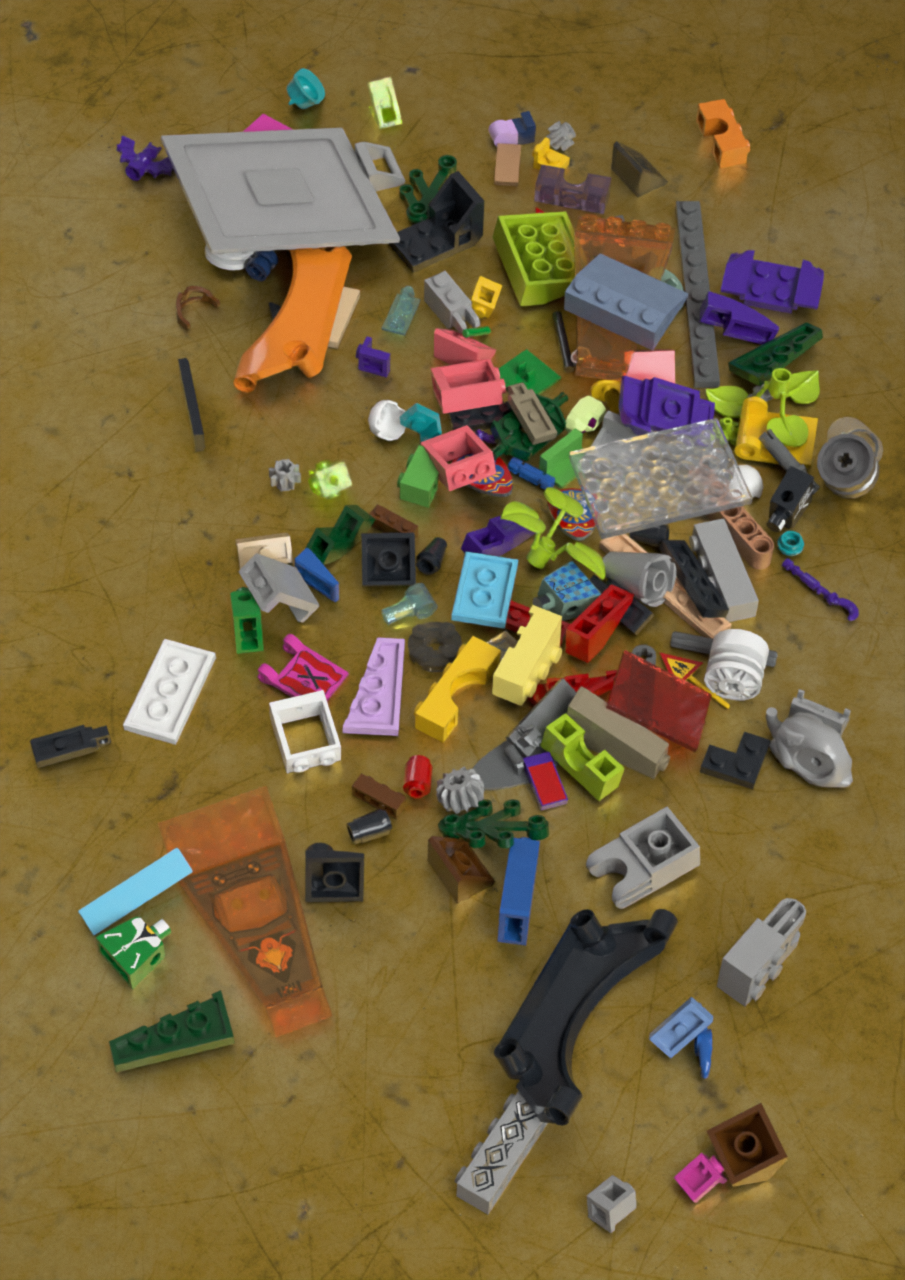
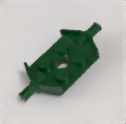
M561 392L554 399H550L536 394L558 432L557 437L565 430L567 424L560 406L568 401V396ZM513 409L498 422L494 420L490 428L497 443V446L491 450L494 461L502 454H509L528 461L554 439L533 445L528 435L521 431L523 427Z

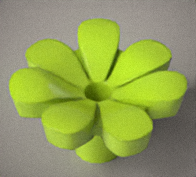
M729 417L720 419L719 424H713L712 440L720 439L719 446L726 447L728 441L732 445H736L738 423L733 422Z

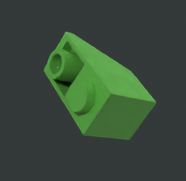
M419 445L415 454H410L406 465L407 469L405 473L401 472L399 475L397 487L400 488V499L429 508L438 490L439 473L424 446Z

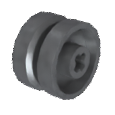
M840 434L829 439L822 446L817 460L820 476L826 486L835 495L842 498H857L867 494L875 486L879 478L880 466L871 446L862 437L854 434Z

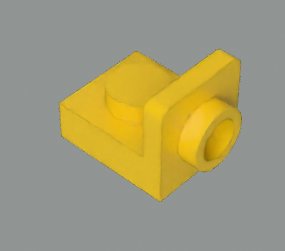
M547 137L540 144H536L532 152L534 157L533 168L556 178L562 174L570 162V157L550 149V139Z

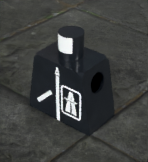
M790 466L770 500L769 520L766 523L770 530L780 532L783 526L788 529L794 528L812 501L813 476Z

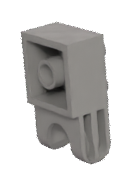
M667 806L621 832L619 838L590 854L586 862V868L596 877L609 873H619L625 876L622 881L613 887L612 902L616 907L623 909L700 865V846Z
M786 898L774 908L764 921L757 918L723 957L717 987L744 1007L752 999L758 1000L766 988L765 983L769 979L775 980L783 968L781 964L798 945L800 938L799 928L802 926L806 915L804 905L796 899Z

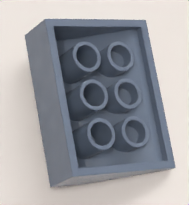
M599 254L575 276L565 291L564 310L650 350H654L688 298V293L603 254Z

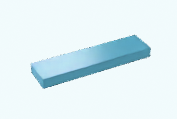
M177 847L86 905L78 913L94 936L193 871Z

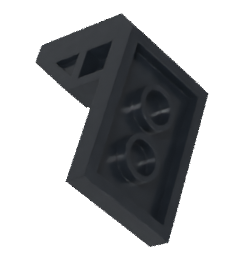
M459 171L452 173L430 202L429 218L398 231L400 242L389 243V245L413 273L475 246L483 236L485 201Z

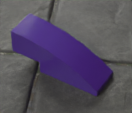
M708 291L700 307V322L722 327L723 335L763 345L773 340L779 331V326L764 315L720 294Z
M501 516L489 519L487 527L467 533L461 550L464 553L472 552L499 557L526 541L535 532L513 521L500 519Z

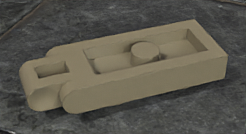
M523 382L508 386V402L532 444L555 439L558 432L533 389L528 390Z

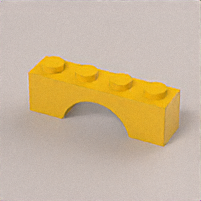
M472 636L467 644L461 645L457 652V658L453 663L446 665L442 678L439 682L432 684L428 697L424 702L420 701L417 704L413 713L415 716V729L442 743L445 742L458 724V707L451 698L453 694L461 687L469 684L486 685L500 664L501 650Z

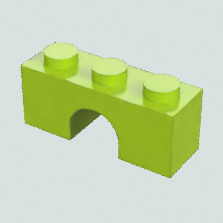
M565 713L545 728L541 747L546 752H550L551 757L591 795L600 801L619 787L624 767L606 750L594 756L584 743L585 731Z

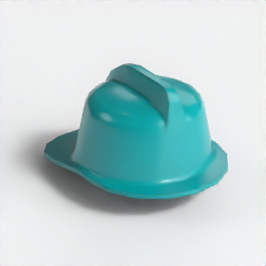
M302 68L298 70L286 87L287 94L290 97L289 106L296 104L301 109H307L315 104H319L325 97L322 83L308 69Z

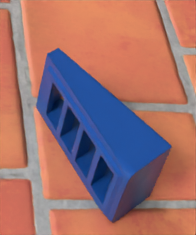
M309 548L303 550L295 558V567L304 581L333 602H337L339 600V582Z

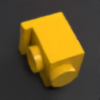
M479 276L473 286L469 298L472 302V309L480 319L490 317L502 285L482 276Z

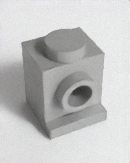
M614 1175L610 1176L587 1195L588 1218L612 1233L615 1231V1225L637 1208L635 1190L629 1183L622 1182Z

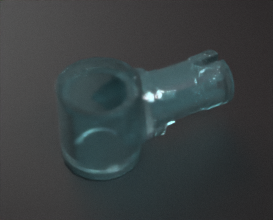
M417 583L406 590L402 601L382 609L381 612L386 624L390 625L407 616L413 617L416 615L419 619L428 618L437 610L438 605L423 583Z

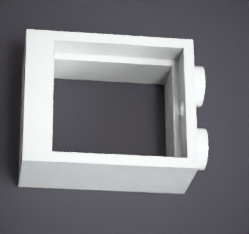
M323 690L269 703L270 719L287 773L303 772L310 767L318 765L328 766L341 760L340 741ZM320 715L329 746L291 755L282 724Z

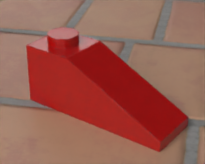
M611 584L566 628L565 653L589 663L606 645L632 603L634 594Z

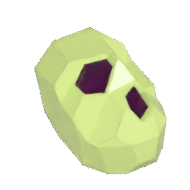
M589 395L580 399L565 421L567 423L565 430L568 433L575 428L581 433L594 431L603 421L606 414V408L603 403Z

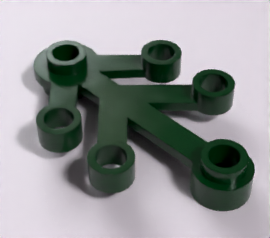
M444 155L439 158V172L429 188L421 170L413 169L409 172V182L416 185L422 199L420 201L416 200L413 195L414 189L411 185L404 184L400 186L399 197L402 200H406L409 206L406 210L408 220L413 223H419L429 218L430 202L438 193L446 178L457 170V160L454 156Z
M483 799L478 801L476 809L460 817L455 814L447 815L438 823V829L443 837L462 838L472 848L483 847L486 844L485 836L496 842L500 848H510L514 845V834L511 831H526L527 837L531 840H543L549 836V823L542 815L531 816L528 821H504L510 817L520 815L521 805L515 799L505 801L503 804L504 809L492 814V801ZM480 817H486L480 821H474Z

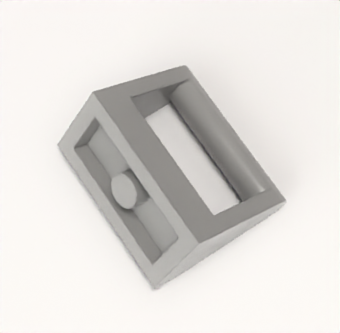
M368 142L355 143V153L375 191L401 186L405 183L403 174L390 147ZM385 158L391 173L376 170L372 160Z

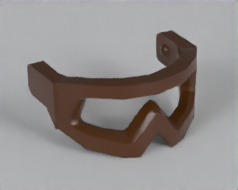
M201 286L186 287L184 293L179 292L176 300L177 323L184 329L188 330L191 328L190 323L182 315V310L186 305L194 302H208L215 308L220 307V301L212 295L210 290ZM191 293H203L202 296L189 298Z

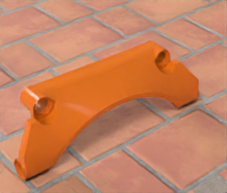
M345 246L289 250L293 260V277L288 295L269 327L241 356L233 381L235 388L242 392H252L256 388L258 380L290 369L293 366H297L308 378L316 376L322 370L346 275L352 259V254Z

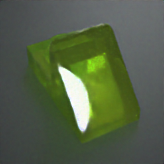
M391 77L367 83L372 102L369 110L379 129L401 124V115Z

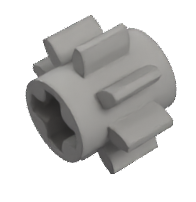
M558 121L548 128L550 134L546 137L550 139V145L555 150L561 147L562 151H565L575 144L572 139L576 137V134L569 123L561 124Z
M289 459L275 461V468H269L271 486H276L281 492L294 490L295 482L301 483L299 465H294Z

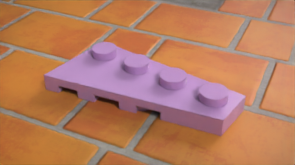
M377 638L367 663L366 672L360 681L359 690L351 704L350 713L344 722L343 733L398 736L405 639Z

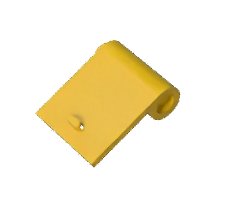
M749 397L743 401L735 454L745 460L779 464L761 443L759 437L764 432L767 433L766 427L768 422L772 418H780V413L767 412L768 404L760 397ZM799 416L808 427L807 441L800 447L784 446L800 465L804 464L806 468H811L818 418Z

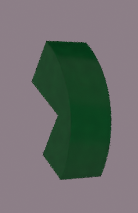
M345 505L334 527L316 528L306 548H309L323 565L332 563L346 555L361 541V533L369 531L375 518L358 505Z

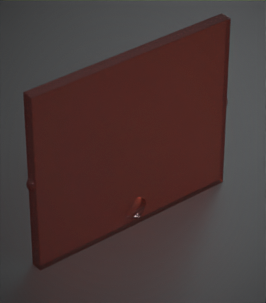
M624 650L616 676L613 678L614 683L606 708L695 753L698 749L703 726L706 724L705 719L712 694Z

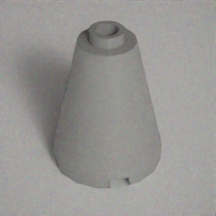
M611 551L603 557L605 577L611 581L614 580L623 589L634 594L636 599L652 607H657L664 603L666 600L663 598L667 591H672L676 580L675 563L670 561V556L659 553Z

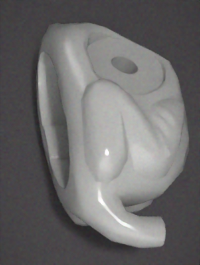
M771 707L766 710V722L773 738L769 747L784 768L792 769L805 781L819 787L846 788L853 782L851 772L852 758L840 734L835 729L824 724L821 718L810 713L800 711L793 716L787 717L784 722L778 720L776 708Z

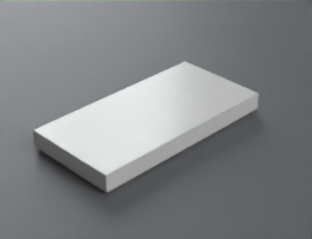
M164 639L123 724L124 730L176 745L216 659L215 653Z

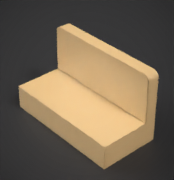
M288 533L235 540L240 569L256 553L282 563H293L291 540Z

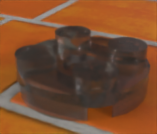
M450 622L418 624L413 627L412 634L408 639V655L414 664L416 662L421 665L423 670L442 672L448 663H453L457 658V652L462 645V639L455 630V626ZM436 643L441 646H439L438 650H433L429 645Z

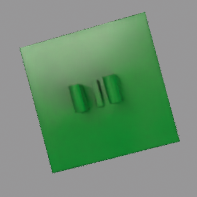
M527 349L498 368L500 379H504L507 391L508 386L523 382L528 390L533 389L535 394L540 395L561 380V376Z

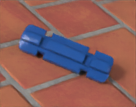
M513 457L508 463L510 472L516 475L519 473L521 478L535 485L541 484L540 487L543 489L553 488L555 485V477L547 473L543 475V471L528 463L522 464L523 461L516 457Z

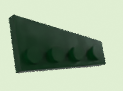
M806 322L728 362L729 371L761 386L771 378L772 372L775 369L785 368L823 338L822 329Z
M221 990L211 994L212 998L202 1003L196 1001L187 1005V1010L174 1016L170 1013L161 1017L158 1023L150 1027L141 1026L109 1041L115 1071L121 1072L235 1044Z

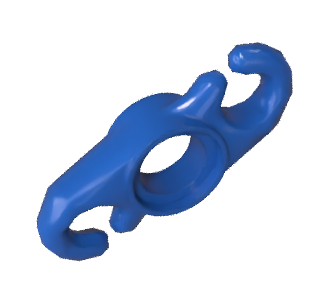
M706 1027L694 1038L695 1056H699L700 1076L703 1079H707L709 1076L712 1055V1031Z

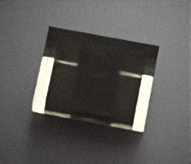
M618 141L613 144L611 169L637 197L652 192L668 183L642 153Z

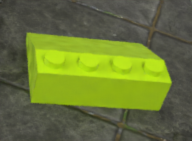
M566 211L498 216L492 238L519 305H543L565 296V291L575 276L588 265Z

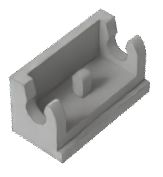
M799 689L797 698L794 697L791 703L788 717L800 711L813 714L821 718L824 724L831 726L842 736L849 722L851 710L845 708L844 714L805 699V691Z

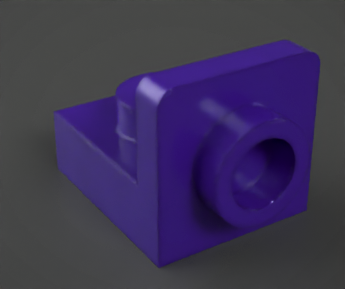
M367 336L363 345L359 344L356 351V359H359V370L387 378L390 372V353L373 349L372 337Z

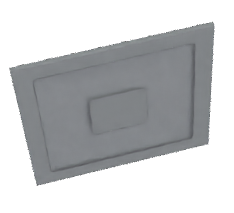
M343 128L161 136V142L211 254L295 250L301 248L316 249L320 247L350 245L364 246L366 244L400 242V237Z

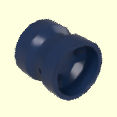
M273 250L256 251L254 258H251L246 264L247 273L255 280L264 281L270 274V270L274 269L278 263L276 253Z

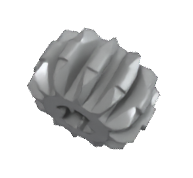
M464 766L456 771L453 768L451 773H443V779L437 781L436 795L438 801L441 802V805L447 812L452 810L456 814L461 810L468 812L470 807H478V801L484 799V783L474 769L467 770Z

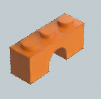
M725 99L698 104L696 122L704 137L714 135L712 154L719 168L745 164L747 154L750 152V143L748 139L744 138L741 125L736 122L731 107H728Z

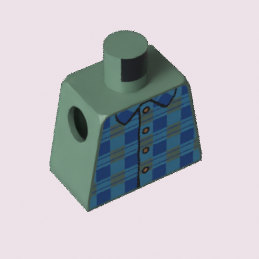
M570 561L542 579L538 597L533 599V605L562 616V621L581 615L601 593L575 562Z

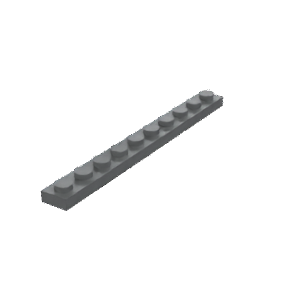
M676 201L675 210L684 291L688 293L685 306L694 388H718L720 376L714 325L700 322V307L708 291H710L700 201Z

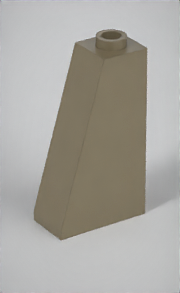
M580 687L568 706L567 715L585 731L583 739L587 748L597 753L606 750L617 762L652 779H655L659 770L664 771L670 761V756L667 755L669 743L586 688Z

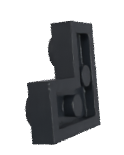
M744 732L736 753L709 744L700 773L753 790L771 740Z

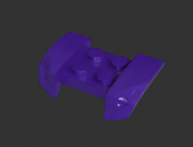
M747 250L740 254L732 253L725 268L721 292L740 295V300H744L743 304L747 306L792 314L793 309L797 310L798 306L818 309L824 271L819 267H814L811 262L803 259L801 268L754 260L755 250Z
M625 375L622 377L619 398L620 417L622 423L626 427H630L634 434L641 437L654 430L687 440V447L713 448L712 429L715 403L701 399L700 391L656 377L643 381Z

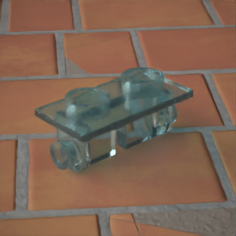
M405 286V288L400 290V294L397 293L382 326V330L406 335L421 299L414 298L412 287Z

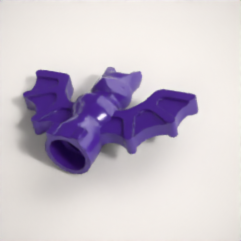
M121 136V143L117 144L116 151L121 153V163H129L125 172L130 179L138 181L145 172L152 174L154 178L160 174L172 175L174 169L169 157L153 162L162 150V147L157 148L149 142L142 152L136 154L134 152L135 141Z

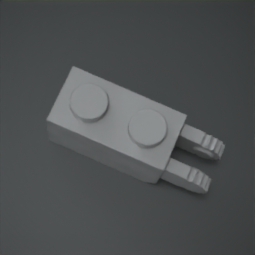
M446 271L424 280V301L447 329L454 327L462 334V331L467 329L465 321L471 324L473 328L480 326V320L472 309V302Z

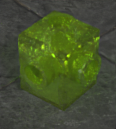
M329 459L316 463L315 469L308 471L311 477L308 479L309 486L317 496H323L327 499L335 498L341 495V490L353 486L344 461L335 460L330 462Z

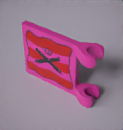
M288 634L283 639V650L295 656L279 675L268 664H262L258 668V680L265 684L273 685L290 697L323 690L328 701L348 677L349 673L303 645L294 635Z

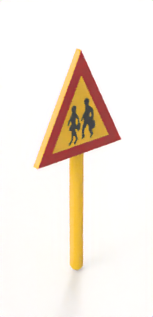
M659 652L676 691L687 680H690L726 709L730 708V704L717 694L711 692L703 683L692 676L703 665V662Z

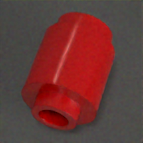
M414 755L405 764L403 791L412 798H422L431 792L433 766L429 758L423 755Z

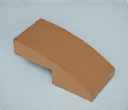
M498 143L494 185L518 186L521 145Z

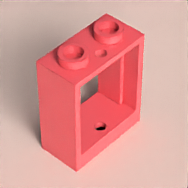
M490 359L431 368L433 392L443 414L503 404L502 394L506 393L505 382L503 378L500 379L499 369L493 366Z
M467 425L421 442V446H424L439 473V481L448 491L496 474L493 452ZM471 452L474 454L473 456L467 457L451 464L447 463L450 460L469 454Z

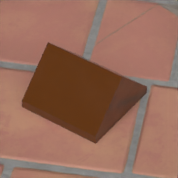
M431 836L428 839L427 861L457 904L491 887L495 883L491 874L465 840Z
M762 1103L707 1130L708 1136L733 1187L768 1181L789 1159Z

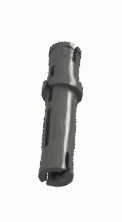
M771 429L759 437L761 443L786 472L790 466H793L807 473L805 465H800ZM815 481L813 482L812 495L820 489V486Z

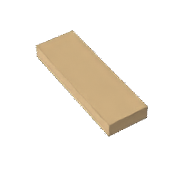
M343 287L328 347L338 349L360 298V290Z

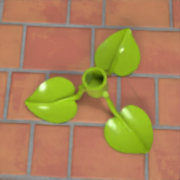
M777 368L772 372L770 381H765L764 386L755 396L761 397L768 389L773 398L781 399L780 418H772L767 424L766 431L771 429L783 445L800 447L807 441L808 427L799 416H785V399L790 397L792 401L799 404H809L816 401L820 392L819 372L816 370L791 374L787 369ZM736 386L706 389L707 400L715 403L714 410L724 417L740 418L743 401L748 398V393L744 389Z
M552 487L545 489L544 496L547 501L561 509L546 537L543 536L541 539L540 535L545 531L546 526L539 519L536 511L517 501L506 505L500 519L513 521L536 533L534 541L530 546L531 550L526 556L530 564L543 569L550 559L554 561L559 554L566 550L570 556L597 574L603 581L605 578V565L599 553L580 542H576L574 545L567 543L555 551L554 547L556 544L550 539L565 512L575 518H579L583 514V507L576 499Z

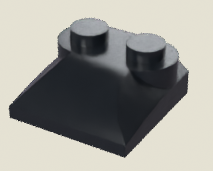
M415 532L361 533L362 587L416 586Z
M314 843L305 850V902L363 901L364 853L334 851L326 843Z

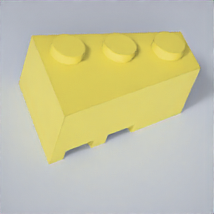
M532 605L529 611L530 621L526 627L520 626L517 635L521 637L515 648H508L493 674L492 694L520 706L523 705L528 697L531 698L534 695L537 684L540 680L546 679L550 667L553 663L556 664L562 654V648H560L562 616Z

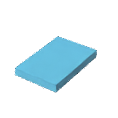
M466 552L451 620L505 629L518 560Z

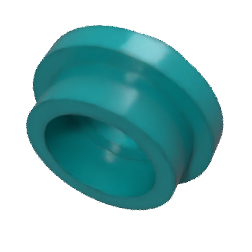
M786 531L779 537L777 546L783 554L795 556L803 551L804 541L798 532Z

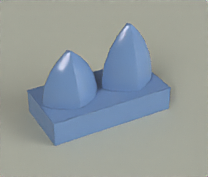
M690 997L650 1033L649 1040L669 1058H672L713 1022V1015L700 1002Z

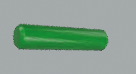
M488 326L464 329L462 335L465 338L489 335L491 330Z

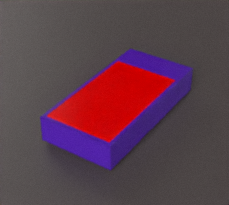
M550 752L523 758L524 769L540 811L567 804L568 798Z

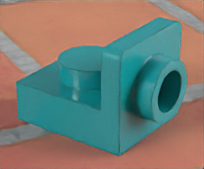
M415 403L399 417L401 425L420 434L421 442L442 434L439 414L418 403Z

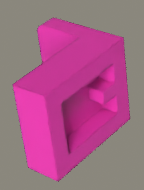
M700 1153L674 1177L695 1203L719 1182L724 1184L728 1180L723 1174L725 1170L722 1163L714 1155L710 1158L703 1153Z

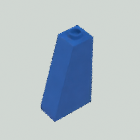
M527 837L514 838V845L509 849L499 913L497 942L527 945L540 841L531 840Z

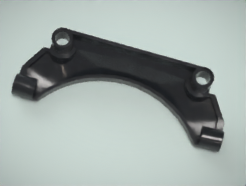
M589 909L581 910L571 918L568 927L500 1043L494 1049V1056L510 1079L519 1080L516 1088L541 1122L561 1126L569 1123L583 1098L581 1091L574 1083L572 1075V1054L577 1036L591 1011L618 982L664 950L678 924L676 916L670 911L657 909L650 920L615 923L608 926H601L594 912Z

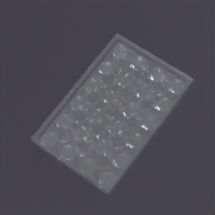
M717 418L569 452L570 463L601 539L752 504V495Z

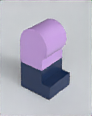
M530 111L520 113V118L494 121L489 126L488 131L496 147L498 143L523 145L535 142L536 124Z

